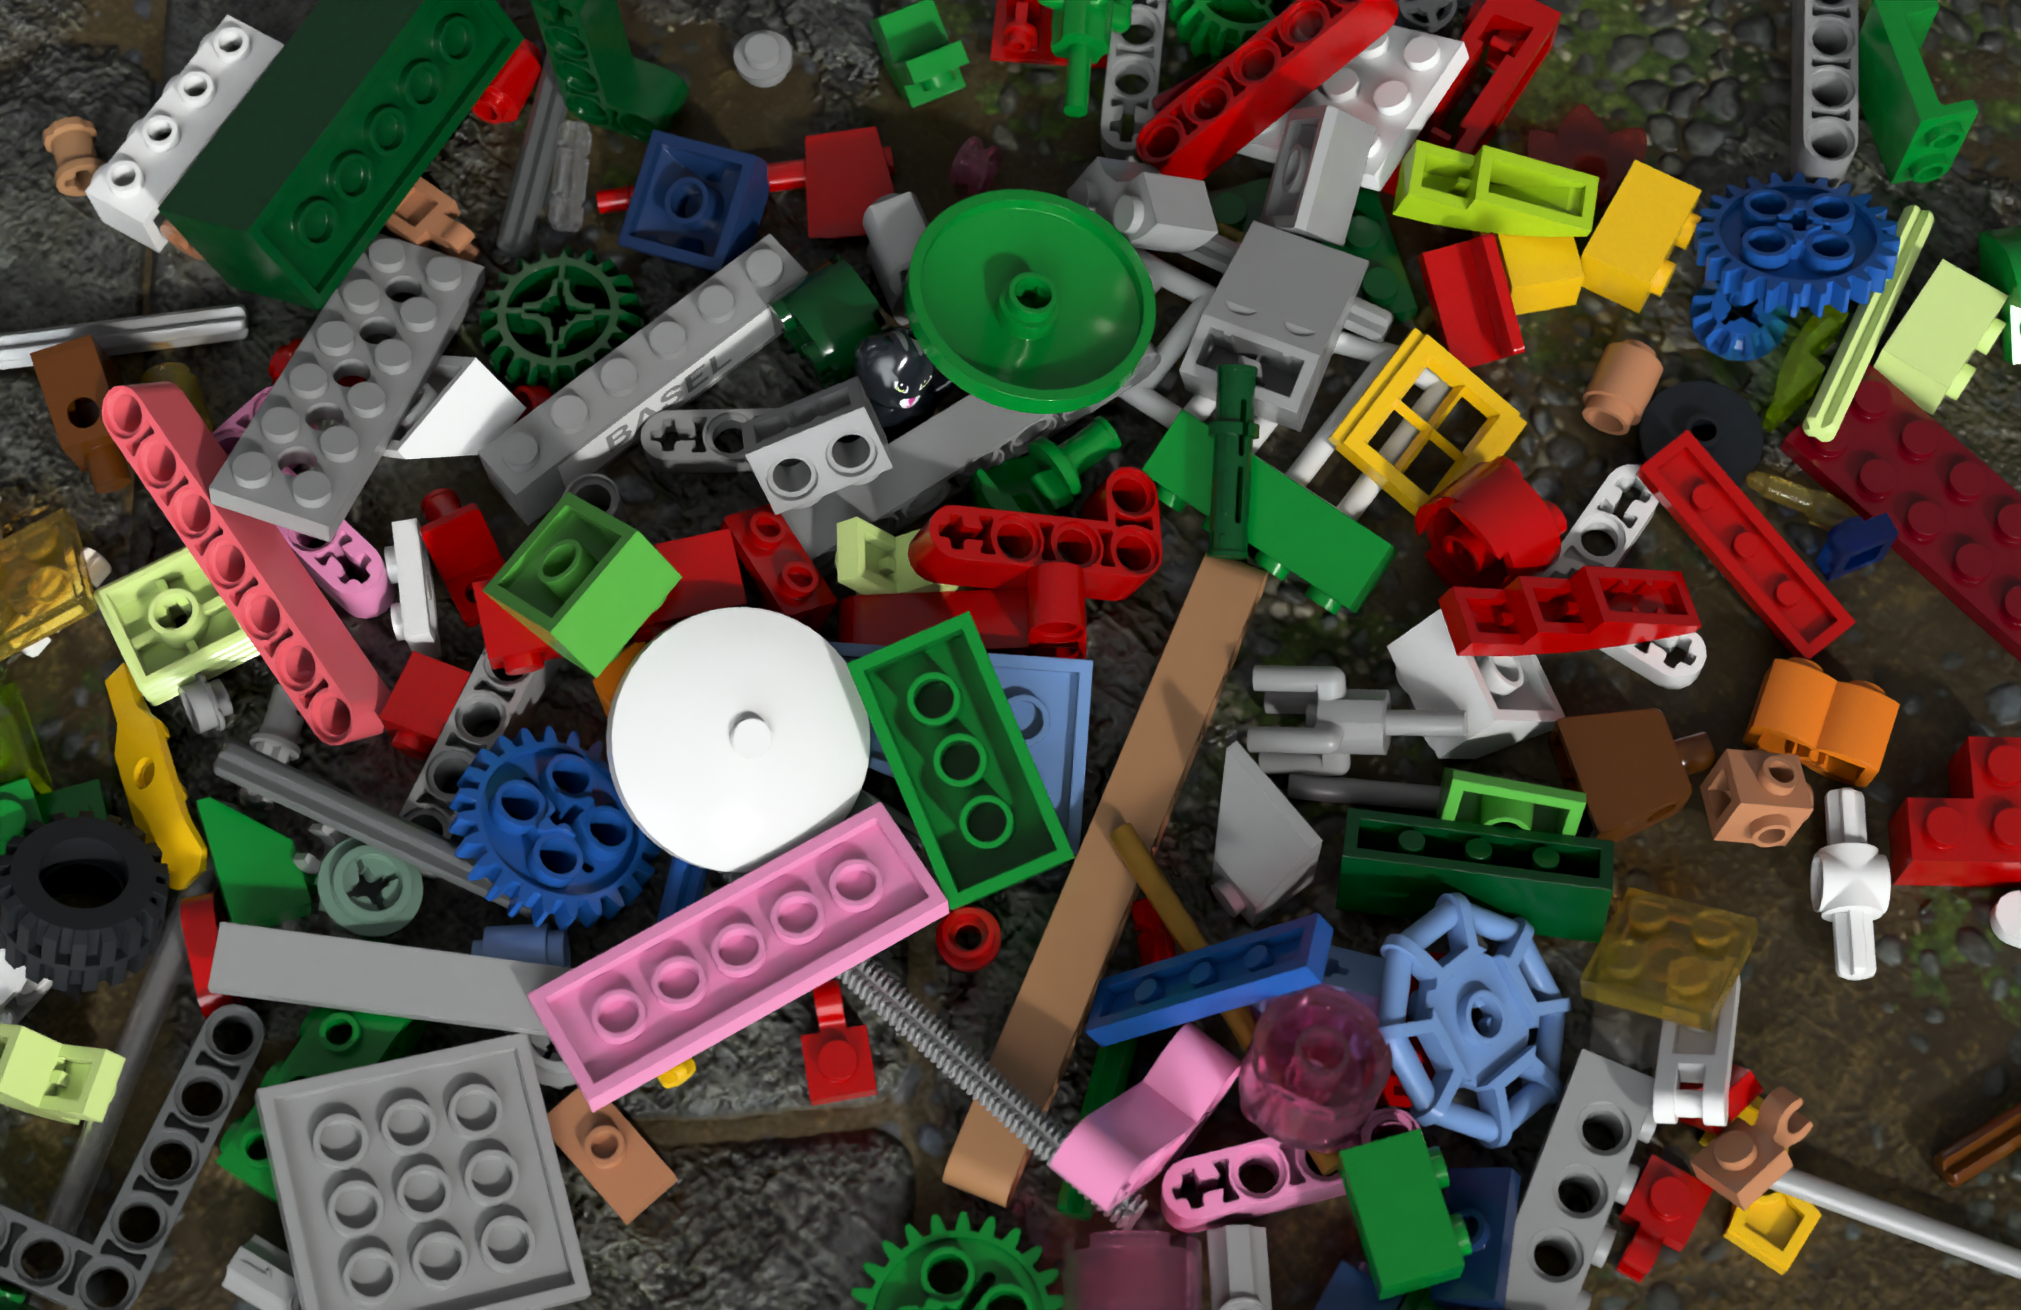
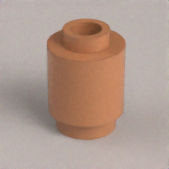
M1632 339L1611 343L1606 346L1582 398L1585 405L1582 415L1591 426L1607 434L1625 435L1629 432L1631 426L1637 425L1641 421L1663 373V366L1656 358V353L1650 346Z

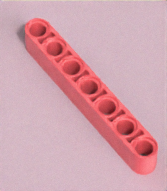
M169 381L115 386L109 390L103 399L101 410L103 423L108 433L313 733L322 742L335 746L379 735L387 731L379 717L391 695L390 690L276 525L211 504L209 486L228 456L184 392L176 384Z

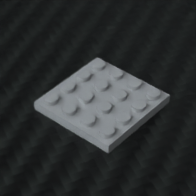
M526 1033L489 1039L256 1090L254 1095L302 1310H544L584 1300L591 1295Z

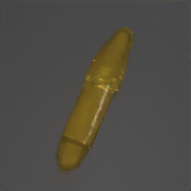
M1756 470L1745 477L1747 486L1759 492L1761 497L1805 513L1809 517L1808 523L1843 536L1850 535L1852 526L1856 525L1859 519V515L1854 509L1842 500L1824 491H1815L1772 473L1769 474Z

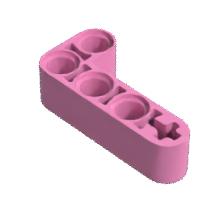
M269 386L256 394L212 432L227 456L234 449L273 386ZM316 422L310 425L311 428L318 430ZM299 463L286 466L282 472L297 476L292 469ZM343 520L331 542H327L317 548H308L309 544L315 539L314 537L276 525L312 579L348 613L357 618L369 619L378 617L391 606L396 590L395 583L391 584L386 565L377 550L345 520ZM351 565L355 573L365 582L361 584L356 579L350 580L345 571Z
M1187 1022L1171 1039L1142 1082L1086 1116L1072 1130L1054 1155L1050 1168L1104 1211H1110L1181 1157L1238 1077L1244 1062L1194 1024Z
M1383 1108L1323 1124L1340 1151L1370 1143L1371 1138L1380 1132H1390L1398 1135L1420 1128L1417 1121L1409 1113L1397 1108ZM1292 1131L1185 1158L1174 1163L1165 1173L1161 1187L1160 1204L1165 1220L1173 1228L1185 1233H1196L1343 1196L1346 1193L1339 1172L1332 1176H1320L1309 1169L1305 1162V1156L1308 1151L1297 1133ZM1250 1165H1260L1272 1172L1276 1185L1268 1192L1254 1193L1242 1185L1239 1173ZM1219 1173L1226 1174V1194L1230 1202L1223 1201V1188L1217 1189ZM1192 1183L1196 1193L1207 1192L1203 1195L1200 1208L1191 1209L1187 1199H1177L1180 1197L1183 1184Z

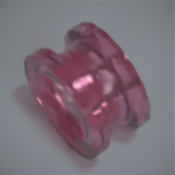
M976 136L969 137L954 159L950 170L949 182L958 188L964 184L968 185V192L973 196L984 193L997 174L1001 164L1002 150L994 145L988 149L983 148V140Z

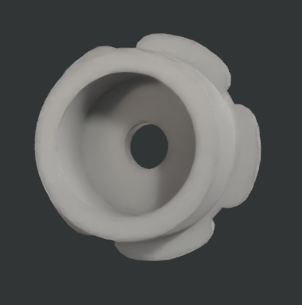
M199 672L195 674V681L178 687L181 704L196 733L201 734L213 728L216 731H222L226 726L225 716L233 714L231 700L220 679L217 678L207 682L206 677Z

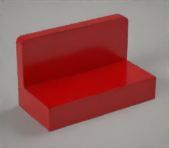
M1493 232L1417 255L1443 348L1467 368L1525 352V346Z

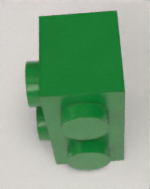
M1421 1128L1339 1151L1338 1171L1379 1301L1460 1278L1465 1266L1462 1256L1472 1254V1248L1461 1214L1458 1212L1449 1215L1441 1188L1450 1186L1445 1161L1438 1145L1427 1148Z

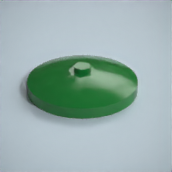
M1004 189L989 191L963 199L944 210L927 226L920 236L910 261L904 287L905 308L911 330L921 349L933 365L951 382L976 398L995 406L1023 413L1058 414L1089 407L1111 396L1132 377L1140 365L1155 327L1156 300L1153 284L1141 257L1132 244L1111 223L1085 206L1054 194L1034 190Z

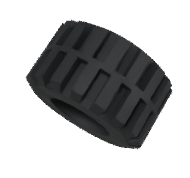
M79 810V817L68 818L65 812L51 814L48 824L44 825L35 820L25 826L24 837L14 835L6 844L5 855H0V949H6V962L13 969L25 966V978L37 984L44 978L52 980V989L67 991L68 984L81 985L82 992L96 991L98 982L106 980L111 987L124 982L126 970L137 974L146 966L148 955H154L160 944L168 899L170 876L168 864L161 863L163 852L156 842L145 844L146 832L136 825L126 829L122 827V818L109 814L106 820L94 818V811ZM69 893H84L101 898L108 904L95 908H75L59 903L53 898Z

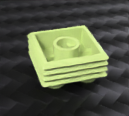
M186 546L110 582L94 592V598L139 691L151 706H158L178 696V687L195 681V674L199 672L208 681L260 655ZM185 614L188 618L187 623L176 628L174 619Z

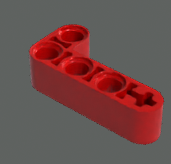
M1120 467L1113 471L1087 498L1082 508V519L961 505L944 506L930 517L910 542L908 548L909 562L917 575L926 581L937 584L998 590L1027 588L1026 573L1033 566L1047 562H1068L1061 556L1060 550L1068 555L1072 564H1076L1083 569L1085 598L1110 601L1124 600L1146 582L1162 563L1163 551L1157 489L1151 478L1140 469ZM1114 500L1119 502L1125 510L1120 508ZM999 544L1009 549L1013 557L1005 554L999 547ZM1118 557L1123 559L1128 564L1130 569L1124 566L1118 559Z
M1047 562L1035 565L1027 571V588L853 595L841 600L837 606L838 642L888 646L969 611L987 653L1085 660L1087 656L1084 571L1080 566L1068 562Z

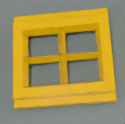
M1415 327L1409 332L1328 437V440L1336 446L1335 449L1411 514L1416 516L1421 506L1480 462H1491L1497 456H1503L1527 422L1519 416L1521 414L1445 348L1428 334L1424 335ZM1426 367L1453 388L1427 422L1401 401ZM1461 397L1487 417V420L1463 452L1436 431ZM1393 410L1420 431L1395 465L1391 464L1368 444ZM1429 440L1455 461L1430 496L1404 475V472Z

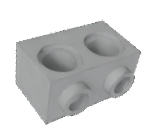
M858 376L741 423L745 456L775 515L790 509L810 507L827 494L849 485L859 486L875 480L882 472L893 468L887 437ZM854 434L861 436L856 441L850 443L837 442L839 438L845 435ZM795 458L802 460L797 465L790 467L778 465L786 459Z

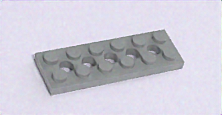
M378 233L331 295L209 486L211 504L331 542L484 286L485 266ZM398 293H412L418 296L410 298L403 303L390 299L391 296ZM372 334H386L393 338L384 340L379 344H371L364 341L366 337ZM347 376H359L367 380L366 382L357 383L352 387H345L337 383L340 379ZM321 419H333L341 423L325 431L315 430L310 427L312 423ZM294 463H305L313 467V470L302 472L297 476L282 472L286 466Z

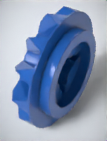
M1705 280L1692 299L1689 320L1694 335L1707 350L1724 359L1751 361L1762 358L1777 348L1789 326L1787 325L1788 312L1786 306L1777 305L1768 314L1764 313L1763 310L1764 301L1756 299L1750 303L1755 305L1749 318L1750 322L1742 317L1736 321L1731 320L1724 325L1731 309L1730 303L1737 308L1743 307V305H1740L1741 292L1738 290L1722 295L1719 293L1721 280Z

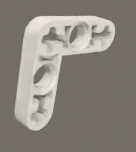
M1626 464L1616 468L1607 477L1561 543V553L1558 561L1541 574L1540 577L1569 579L1584 565L1619 567L1653 517L1659 502L1636 475L1640 465ZM1631 487L1639 489L1642 492L1639 500L1631 503L1622 521L1613 515L1622 492L1626 493ZM1591 530L1606 532L1615 543V551L1607 556L1592 555L1584 549L1581 543V536ZM1696 632L1653 640V643L1650 642L1646 653L1638 649L1643 642L1599 649L1656 685L1666 689L1679 690L1690 686L1698 678L1707 658L1706 646L1701 636ZM1675 647H1679L1686 652L1683 662L1678 663L1675 668L1667 666L1664 663L1667 653L1672 652Z

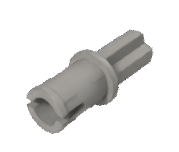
M277 684L273 688L263 724H261L258 733L252 734L249 744L251 748L289 765L290 761L298 760L301 750L297 744L305 719L281 684ZM241 786L239 792L241 804L263 812H268L274 808L276 802Z

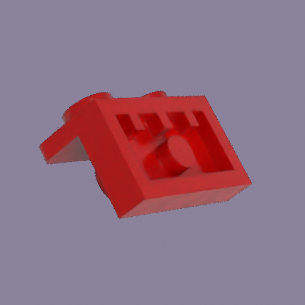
M767 504L726 516L720 528L721 530L730 528L741 577L748 582L764 609L791 617L819 633L838 600L781 513L775 515L771 505Z

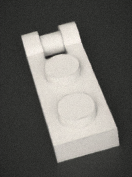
M1670 964L1653 1090V1118L1655 1123L1677 1124L1678 1118L1683 1117L1703 1118L1704 1125L1727 1126L1728 1094L1741 987L1739 966ZM1680 1083H1704L1703 1090L1680 1089Z

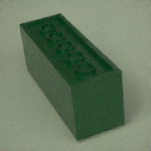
M320 0L157 209L231 287L320 311L524 40V36L496 0Z

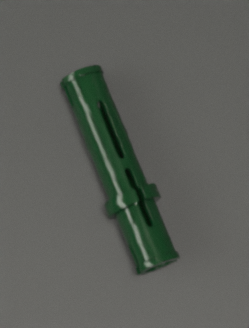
M1222 364L1221 366H1216L1217 395L1215 421L1209 422L1208 436L1214 438L1207 557L1244 560L1248 559L1249 554L1247 548L1253 439L1259 438L1260 425L1254 423L1255 387L1258 368L1251 365Z

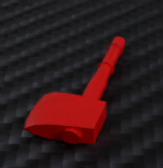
M876 126L805 136V158L767 163L769 193L806 187L808 238H844L866 235L863 228V217L867 208L878 198L895 193L890 176L895 175L891 146L882 147ZM627 183L624 187L596 190L599 213L627 211L635 185L629 186Z

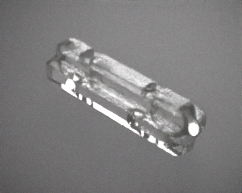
M566 120L558 127L557 144H559V148L555 152L551 193L554 194V198L550 200L548 218L552 229L559 232H577L583 225L584 209L581 208V205L585 202L589 169L587 155L590 153L592 141L590 127L583 121L573 122Z

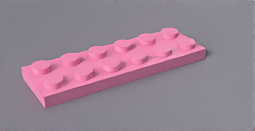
M880 801L528 993L527 997L592 1112H595L949 913L948 900Z

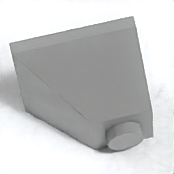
M1235 741L1226 748L1211 877L1214 884L1211 885V890L1219 904L1229 915L1236 917L1241 914L1253 928L1314 881L1323 840L1239 742Z

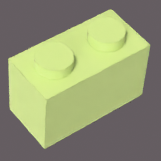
M1942 259L1883 347L1873 367L1921 409L1933 415L1946 395L1957 401L1977 370L1967 363L1975 350L1987 355L2007 323L1996 317L2006 302L2008 295Z

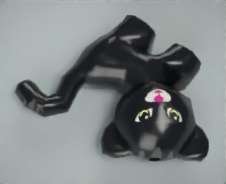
M909 327L883 329L877 334H871L861 339L854 350L853 378L859 377L885 432L888 444L932 418L938 402L957 387L956 384L951 382L941 372L932 377L935 366L927 358ZM842 382L831 384L827 388H830ZM854 434L845 435L851 442L861 437Z

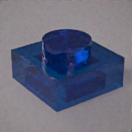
M1887 512L1864 521L1862 516L1851 517L1837 524L1828 532L1829 538L1816 562L1829 582L1883 560L1899 533Z

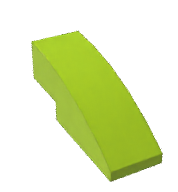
M1416 140L1401 160L1392 215L1469 231L1518 236L1587 237L1592 232L1599 177L1483 145L1474 156Z

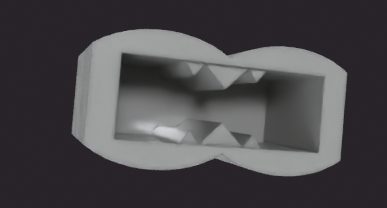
M910 191L903 194L891 193L878 198L867 208L863 217V228L870 241L867 247L868 261L893 317L900 325L909 324L904 299L906 274L915 246L929 225L918 198Z

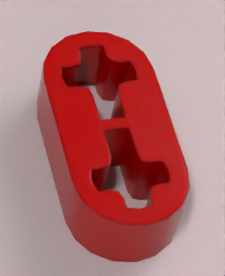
M216 891L182 898L180 903L182 929L197 999L202 1014L207 1020L213 1011L222 1006L231 1004L244 1006L243 997L210 993L208 989L220 921L228 922L222 899Z

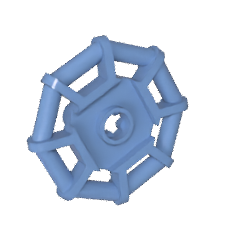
M1461 893L1441 895L1432 910L1400 934H1390L1386 937L1380 949L1385 959L1377 1028L1370 1029L1372 1042L1380 1043L1412 1104L1410 1115L1421 1126L1427 1127L1435 1124L1476 1138L1484 1147L1494 1149L1507 1145L1511 1140L1512 1132L1544 1105L1558 1102L1564 1090L1559 1074L1566 1012L1572 1011L1570 997H1562L1533 940L1534 927L1523 917L1511 919L1469 903L1467 898ZM1446 933L1448 935L1450 952L1439 961H1436L1424 949ZM1476 934L1495 941V946L1498 948L1495 956L1484 954L1487 949L1478 946ZM1412 974L1419 981V988L1410 995L1408 1002ZM1408 1004V1013L1412 1022L1405 1023ZM1478 1007L1483 1015V1018L1478 1022L1480 1034L1474 1028L1471 1019V1010ZM1537 1028L1535 1045L1527 1046L1529 1029ZM1408 1037H1418L1436 1071L1432 1081H1430ZM1519 1076L1523 1080L1521 1083L1522 1089L1507 1100L1505 1087ZM1458 1088H1467L1477 1092L1480 1110L1453 1102L1452 1100Z

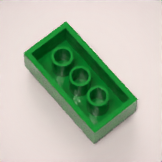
M969 611L847 663L849 672L951 910H957L1076 858Z

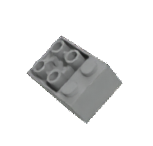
M1253 220L1202 313L1179 372L1185 390L1216 401L1217 365L1242 364L1255 366L1258 368V373L1256 375L1254 415L1301 432L1368 268L1369 261Z

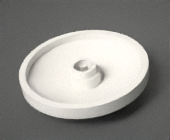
M728 607L697 614L673 624L648 642L635 656L625 670L611 702L606 733L607 758L614 787L624 808L635 824L650 840L674 857L700 868L722 872L745 873L752 872L845 820L860 794L866 777L870 755V725L868 714L849 672L847 663L821 635L803 623L777 612L760 608Z

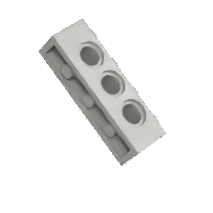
M1582 1048L1571 1067L1564 1090L1559 1098L1517 1206L1505 1308L1478 1310H1588L1593 1293L1582 1289L1590 1264L1602 1268L1606 1261L1617 1231L1606 1225L1613 1203L1615 1201L1624 1206L1626 1205L1639 1174L1640 1167L1629 1163L1636 1142L1640 1140L1648 1144L1658 1124L1654 1122L1652 1100L1655 1078ZM1588 1123L1604 1125L1611 1131L1614 1137L1615 1148L1610 1150L1593 1148L1585 1140L1582 1126ZM1565 1184H1575L1582 1187L1590 1196L1591 1210L1585 1213L1570 1211L1562 1204L1558 1188ZM1541 1246H1551L1558 1249L1567 1260V1274L1554 1277L1543 1273L1535 1262L1534 1250Z

